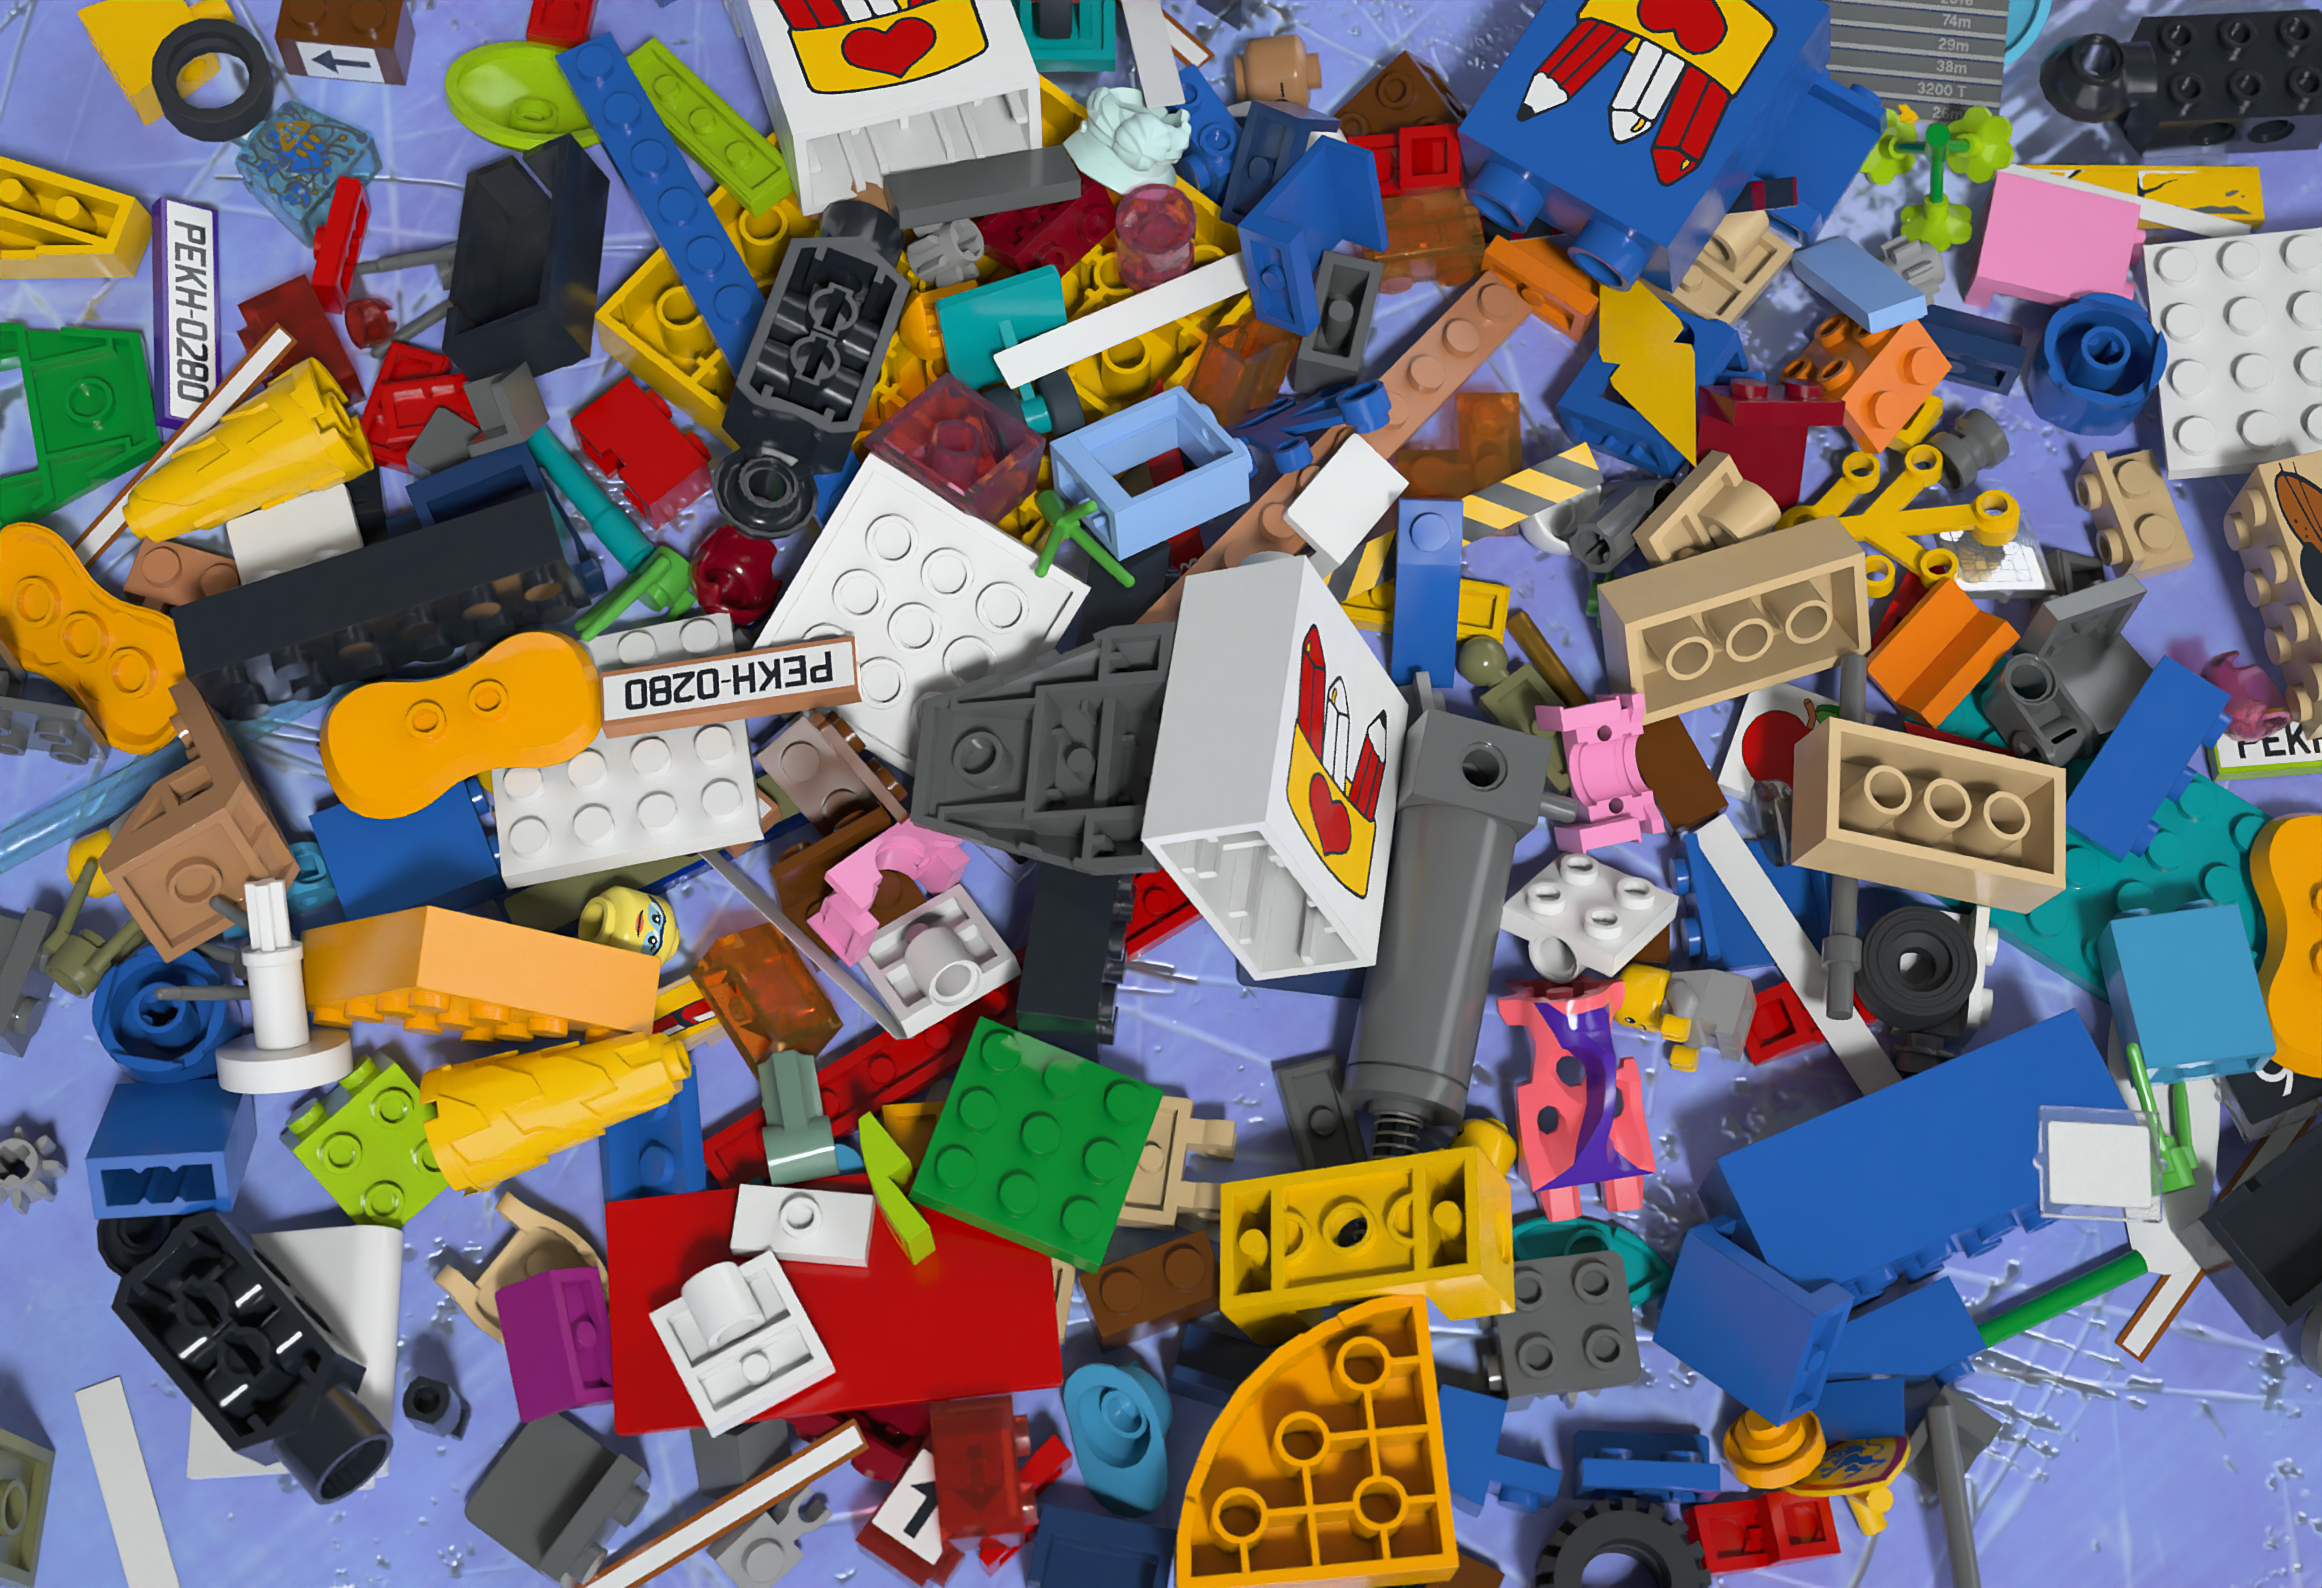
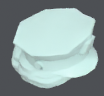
M1098 87L1093 90L1087 98L1086 107L1089 115L1087 120H1082L1079 129L1063 142L1070 157L1081 173L1119 195L1162 198L1177 182L1172 163L1176 164L1178 159H1181L1183 151L1189 147L1191 126L1188 121L1190 120V114L1184 109L1171 114L1168 113L1165 107L1148 109L1144 93L1139 89Z

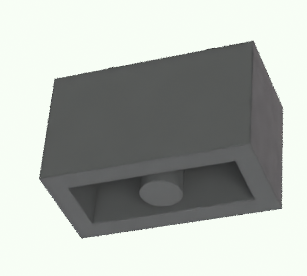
M1324 251L1314 288L1321 322L1308 337L1302 336L1297 357L1294 391L1315 395L1331 385L1346 383L1350 388L1359 383L1380 298L1385 264Z

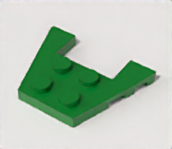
M0 323V372L16 368L22 369L38 462L37 471L0 479V530H2L7 525L18 522H37L147 462L164 444L161 427L155 426L154 389L145 342L139 332L61 327L60 332L27 330L24 324Z

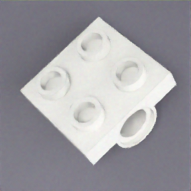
M1563 852L1504 904L1500 928L1529 941V957L1533 966L1543 977L1552 982L1560 984L1571 982L1587 967L1613 977L1676 918L1679 896L1654 886L1646 879L1632 877L1601 864L1589 855Z
M960 883L878 929L868 955L856 963L908 1039L1022 974L1014 954Z
M772 1250L739 1267L733 1262H723L704 1269L686 1282L682 1288V1297L649 1314L712 1438L836 1372L833 1363Z

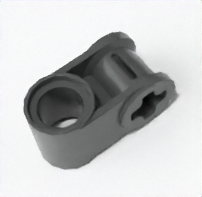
M2030 653L2016 655L2006 663L1985 687L1981 696L1982 708L1986 717L1995 725L2014 752L2015 758L2062 767L2076 758L2087 760L2098 753L2100 738L2097 728L2086 712L2080 709L2057 676L2054 667L2046 659ZM2012 685L2020 688L2028 699L2019 696L2014 691ZM2075 729L2076 733L2072 735L2071 731ZM2038 754L2042 756L2040 759H2037Z

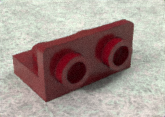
M1074 165L1081 178L1080 198L989 214L978 222L976 226L983 237V254L1015 271L1016 275L1044 266L1055 265L1061 278L1117 227L1119 217L1106 188L1081 173L1078 167Z

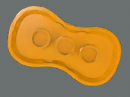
M18 522L7 525L0 530V639L24 670L40 674L60 686L71 696L79 709L84 710L109 745L130 754L146 755L158 752L168 745L177 735L169 717L179 712L168 688L187 678L173 619L156 610L121 601L109 594L92 579L65 540L49 528L35 523Z
M534 629L516 632L497 641L465 666L441 676L427 679H383L364 683L341 696L329 708L322 721L319 736L320 754L327 779L339 800L350 811L368 818L395 819L418 812L460 781L484 771L498 768H542L561 764L585 750L597 737L602 727L600 679L591 658L576 640L559 631Z
M2299 812L2272 819L2262 827L2251 848L2249 864L2252 883L2262 906L2267 927L2266 953L2257 978L2277 1050L2271 1059L2293 1072L2322 1079V813Z

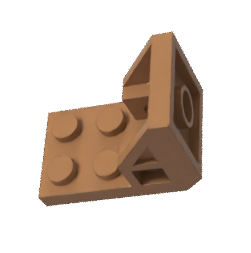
M187 678L168 688L179 710L178 713L172 715L169 719L188 749L186 755L191 763L151 786L98 859L105 878L166 964L236 925L226 919L225 916L211 909L209 906L211 898L219 897L247 913L244 883L259 881L261 878L284 879L287 893L300 871V867L248 762L207 699Z

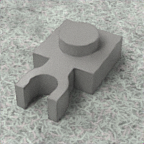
M807 1485L779 1502L770 1514L766 1511L762 1512L717 1539L705 1551L738 1588H772L804 1557V1554L797 1548L794 1542L802 1534L816 1531L833 1514L819 1500L814 1501L803 1513H798L800 1504L813 1493Z

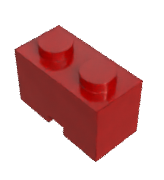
M627 376L572 418L570 422L578 448L608 480L618 474V477L628 487L623 492L624 498L656 532L713 487L708 467L712 457L703 442L692 431L689 430L682 434L672 424L670 419L673 416L670 409L653 389L649 388L643 392Z

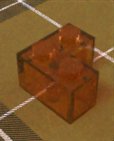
M1519 392L1457 393L1450 424L1451 449L1397 450L1394 469L1409 482L1408 486L1398 497L1462 499L1523 471ZM1397 499L1392 504L1393 530L1396 529ZM1516 522L1485 537L1517 536L1519 524Z

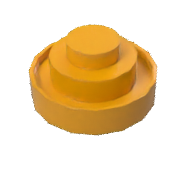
M1749 1409L1742 1413L1728 1427L1723 1439L1724 1454L1731 1472L1740 1482L1754 1488L1774 1489L1799 1481L1808 1476L1821 1463L1826 1450L1822 1427L1818 1417L1812 1410L1780 1427H1776L1758 1413Z

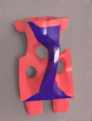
M1579 974L1571 982L1562 984L1552 982L1546 978L1505 980L1507 996L1495 998L1497 1012L1507 1026L1522 1025L1524 1027L1531 1047L1528 1080L1513 1084L1518 1136L1519 1178L1532 1192L1536 1193L1542 1215L1549 1222L1571 1220L1582 1216L1578 1185L1600 1182L1602 1207L1608 1212H1622L1642 1208L1643 1175L1656 1173V1167L1643 1110L1641 1078L1635 1058L1632 1056L1620 1058L1619 1065H1616V1055L1611 1037L1612 1020L1615 1011L1622 1007L1625 997L1624 981L1621 979L1596 980L1583 974ZM1572 1056L1580 1060L1585 1072L1581 1083L1569 1086L1560 1080L1556 1072V1063L1561 1057ZM1617 1087L1621 1091L1623 1106L1620 1114L1614 1117ZM1546 1106H1551L1557 1111V1127L1549 1133L1539 1130L1537 1122L1540 1110Z

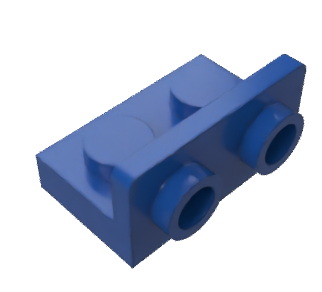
M691 1065V1077L683 1079V1090L675 1094L667 1104L605 1128V1134L599 1136L605 1206L609 1202L707 1191L696 1065Z
M1579 1430L1573 1437V1500L1600 1501L1607 1499V1501H1619L1624 1497L1636 1498L1637 1502L1708 1505L1720 1492V1464L1710 1463L1709 1439L1705 1435Z

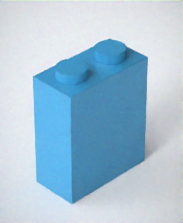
M2197 900L2179 906L2175 912L2154 915L2151 914L2150 909L2137 908L2121 912L2108 922L2096 941V948L2131 1089L2136 1088L2125 1049L2126 1045L2130 1042H2135L2139 1046L2151 1087L2219 1078L2226 1075L2261 1071L2277 1050L2238 903L2215 906L2212 900Z

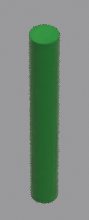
M2134 1249L1976 1324L1975 1326L1987 1346L1985 1350L2148 1272L2147 1264L2141 1253Z

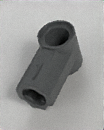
M1668 479L1612 480L1607 482L1602 489L1599 506L1578 523L1577 532L1568 538L1573 557L1583 562L1590 572H1610L1638 547L1632 534L1677 486L1672 480Z

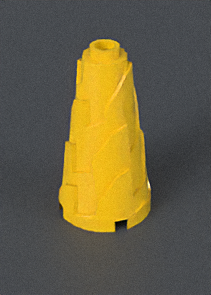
M311 357L294 365L269 382L267 389L220 417L219 422L221 424L171 454V461L158 468L153 475L132 488L128 494L129 503L122 507V512L128 526L137 538L142 540L149 537L157 544L198 529L211 530L259 508L265 511L311 491H326L358 478L374 469L372 450L358 416L349 418L342 405L349 401L346 395L321 362Z
M644 1031L579 1046V1041L520 1055H518V1050L458 1064L448 1062L426 1070L422 1076L420 1083V1106L436 1101L438 1108L437 1117L424 1121L423 1125L430 1149L444 1178L455 1192L465 1189L463 1197L489 1191L504 1180L549 1162V1156L604 1135L605 1128L667 1104L675 1094L683 1090V1079L691 1077V1063L687 1050L680 1039L671 1041L664 1032L646 1036Z

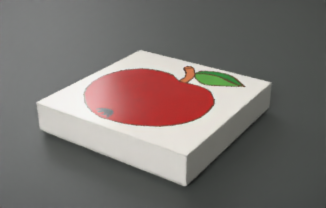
M1787 683L1777 684L1748 693L1717 780L1722 793L1792 818L1794 746L1829 716L1839 718L1840 702ZM1865 711V724L1873 726L1876 715Z

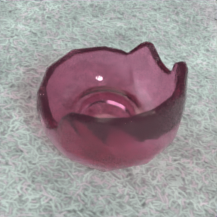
M2233 650L2218 654L2204 664L2200 676L2232 696L2223 709L2224 712L2233 717L2224 731L2226 736L2240 743L2256 742L2275 734L2294 721V717L2285 699L2259 665L2251 664L2240 668L2233 667V661L2240 655L2238 651Z

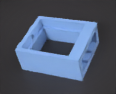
M1181 385L1049 442L1054 490L1070 508L1088 500H1094L1097 503V510L1081 518V520L1118 561L1250 502L1249 473L1252 472L1253 464L1247 447L1239 438H1232L1217 423L1211 409L1204 403L1199 404ZM1177 447L1198 467L1189 473L1133 498L1112 477Z

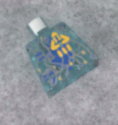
M295 101L283 103L267 122L263 120L247 135L230 140L242 149L237 154L235 165L246 189L310 250L313 248L317 226L319 224L326 225L338 176L360 179L365 189L383 168L372 136Z

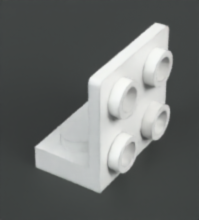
M344 484L326 491L307 493L263 511L261 509L232 519L226 524L241 586L364 547L351 496Z

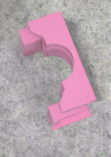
M1619 692L1610 695H1595L1596 703L1563 709L1562 706H1535L1538 730L1562 732L1572 798L1576 799L1579 804L1576 822L1554 827L1558 851L1586 854V850L1628 841L1640 843L1642 842L1641 833L1657 834L1665 832L1663 818L1654 803L1653 790L1647 788L1642 781L1636 763V741L1639 735L1644 734L1642 718L1645 710V700L1643 693Z
M910 818L902 825L896 823L826 872L824 879L834 890L824 898L820 911L806 922L850 968L868 955L880 924L868 911L878 891L877 886L883 878L878 870L891 869L900 871L913 880L917 879L933 897H936L959 884L965 867L971 860L958 846L964 842V839L917 827L910 821Z

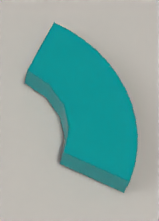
M1545 1216L1512 1225L1513 1262L1607 1250L1620 1254L1624 1262L1632 1311L1663 1294L1670 1285L1674 1270L1669 1263L1645 1241L1618 1226L1614 1228L1599 1222L1580 1218L1549 1222Z

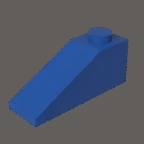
M1397 498L1390 676L1395 686L1412 685L1415 672L1428 671L1431 688H1453L1464 509V501L1461 499Z
M1948 1275L1847 1322L1826 1383L1904 1377V1388L1915 1389L1934 1380L1940 1390L1944 1385L1948 1387L1973 1374L1975 1370L1971 1362L1987 1346Z

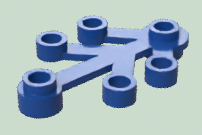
M1371 380L1350 388L1346 383L1331 385L1299 404L1296 403L1292 395L1281 396L1222 427L1219 418H1215L1217 423L1232 438H1239L1245 445H1252L1271 454L1278 472L1284 474L1302 469L1314 459L1306 437H1292L1291 435L1341 424L1353 426L1356 434L1370 433L1389 423L1388 411L1392 408V404L1383 381ZM1179 448L1182 463L1184 465L1191 464L1193 469H1197L1198 467ZM1247 448L1253 464L1252 472L1249 473L1250 479L1257 474L1258 467L1251 450Z

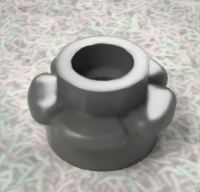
M1906 1033L1904 1045L1892 1044L1890 1046V1050L1896 1052L1894 1067L1897 1072L1912 1075L1919 1074L1955 1058V1054L1944 1051L1945 1038L1917 1033Z

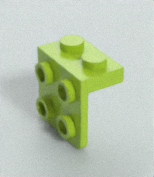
M379 1051L372 1058L365 1054L354 1060L353 1071L346 1077L337 1080L340 1086L321 1102L317 1098H313L293 1112L285 1123L289 1130L278 1139L311 1172L356 1225L384 1226L399 1230L445 1190L449 1183L444 1178L435 1161L423 1125L424 1121L437 1117V1109L431 1103L420 1106V1090L395 1061Z

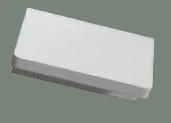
M1352 434L1284 511L1282 518L1312 547V550L1307 554V558L1320 577L1324 579L1341 566L1408 486L1409 482L1360 435Z

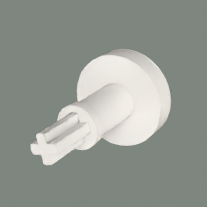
M261 878L259 881L244 883L251 945L242 948L241 954L243 965L247 967L254 1033L234 1038L216 1048L215 1055L219 1086L224 1090L235 1093L271 1094L318 1087L346 1077L354 1068L349 1032L334 1027L308 1026L301 959L304 957L302 942L291 940L284 879Z

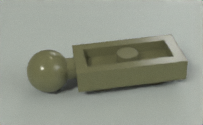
M1487 636L1470 639L1462 646L1458 654V668L1461 675L1469 683L1490 688L1487 693L1479 698L1477 707L1493 725L1553 740L1545 787L1551 793L1565 796L1571 791L1562 732L1538 730L1535 706H1562L1563 709L1568 707L1529 662L1513 674H1510L1506 670L1508 666L1507 653L1500 642Z

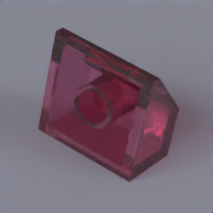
M946 372L867 435L864 446L962 513L997 524L1035 492L1046 438ZM996 429L1001 431L1007 442L1008 455L1006 458L1002 456Z

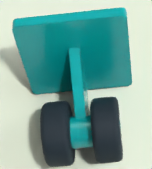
M1055 265L1044 266L939 299L935 303L950 383L956 395L1006 381L993 358L994 354L1068 324L1060 275ZM1061 368L1035 379L1036 396L1034 395L1031 382L1014 389L1005 385L982 394L981 403L987 428L997 455L1004 464H1011L1029 458L1032 455L1031 437L1049 432L1054 441L1086 426L1077 392L1066 370Z

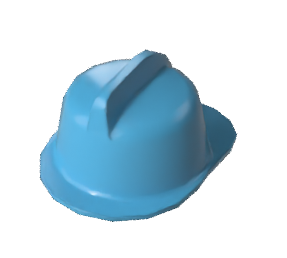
M1138 1360L1125 1361L1116 1367L1100 1363L1081 1366L1067 1379L1063 1398L1066 1415L1071 1426L1078 1465L1086 1487L1100 1505L1117 1516L1135 1519L1151 1514L1163 1502L1169 1485V1466L1164 1440L1170 1430L1173 1418L1171 1399L1164 1386L1152 1374L1144 1371Z

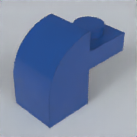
M1442 1384L1438 1392L1451 1504L1468 1515L1478 1517L1484 1507L1486 1494L1491 1493L1498 1495V1505L1513 1511L1535 1514L1537 1513L1538 1506L1549 1509L1557 1497L1562 1470L1496 1453L1508 1401Z

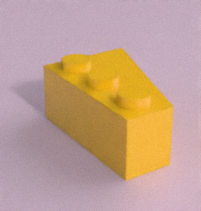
M0 156V279L135 277L152 234V216L135 197Z

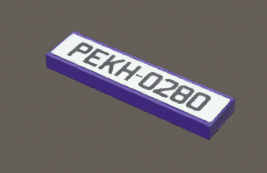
M160 197L151 206L155 426L178 430L221 383L217 210Z

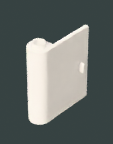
M355 1225L249 1234L367 1368L357 1397L392 1436L404 1233L398 1229L384 1226ZM192 1404L186 1478L199 1480L290 1474L281 1462L264 1466L234 1453ZM391 1453L377 1473L358 1490L375 1488V1478L386 1477L390 1474Z

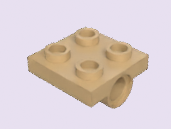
M1764 210L1725 215L1673 294L1641 276L1638 277V280L1660 301L1672 303L1685 313L1706 320L1719 319L1733 327L1789 263L1795 248L1768 230L1769 219Z
M1712 450L1641 524L1632 536L1653 569L1772 533L1771 528L1780 520L1781 512L1774 499L1764 489L1742 478L1729 454Z

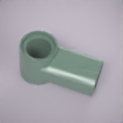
M796 1050L773 1053L765 1063L757 1065L762 1105L767 1121V1127L762 1128L773 1187L839 1174L829 1115L824 1116L813 1055H804Z

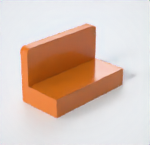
M1497 234L1484 251L1479 279L1490 270L1534 309L1531 314L1578 344L1600 316V282L1581 270L1566 251L1547 239L1535 238L1509 242Z
M1942 577L1867 657V675L1904 716H1909L1919 723L1936 729L2021 636L2007 620L1981 611L1953 579Z

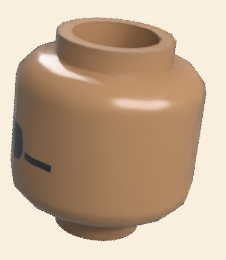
M1297 34L1250 39L1245 44L1243 55L1234 56L1235 81L1239 103L1251 102V100L1295 102L1308 107L1311 100V90L1322 89L1319 53L1307 54L1305 42Z

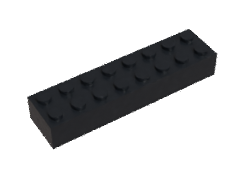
M1094 534V540L1134 577L1135 583L1130 588L1125 587L1091 556L1086 583L1091 586V589L1083 601L1076 648L1095 641L1093 634L1112 626L1135 624L1181 578L1182 569L1171 567V543L1160 542L1118 561ZM1040 862L1016 1007L1018 1032L1097 1064L1100 1063L1102 1044L1114 1046L1119 1016V1007L1116 1006L1118 984L1124 983L1128 958V946L1125 945L1127 924H1133L1136 908V873L1094 876L1047 862Z

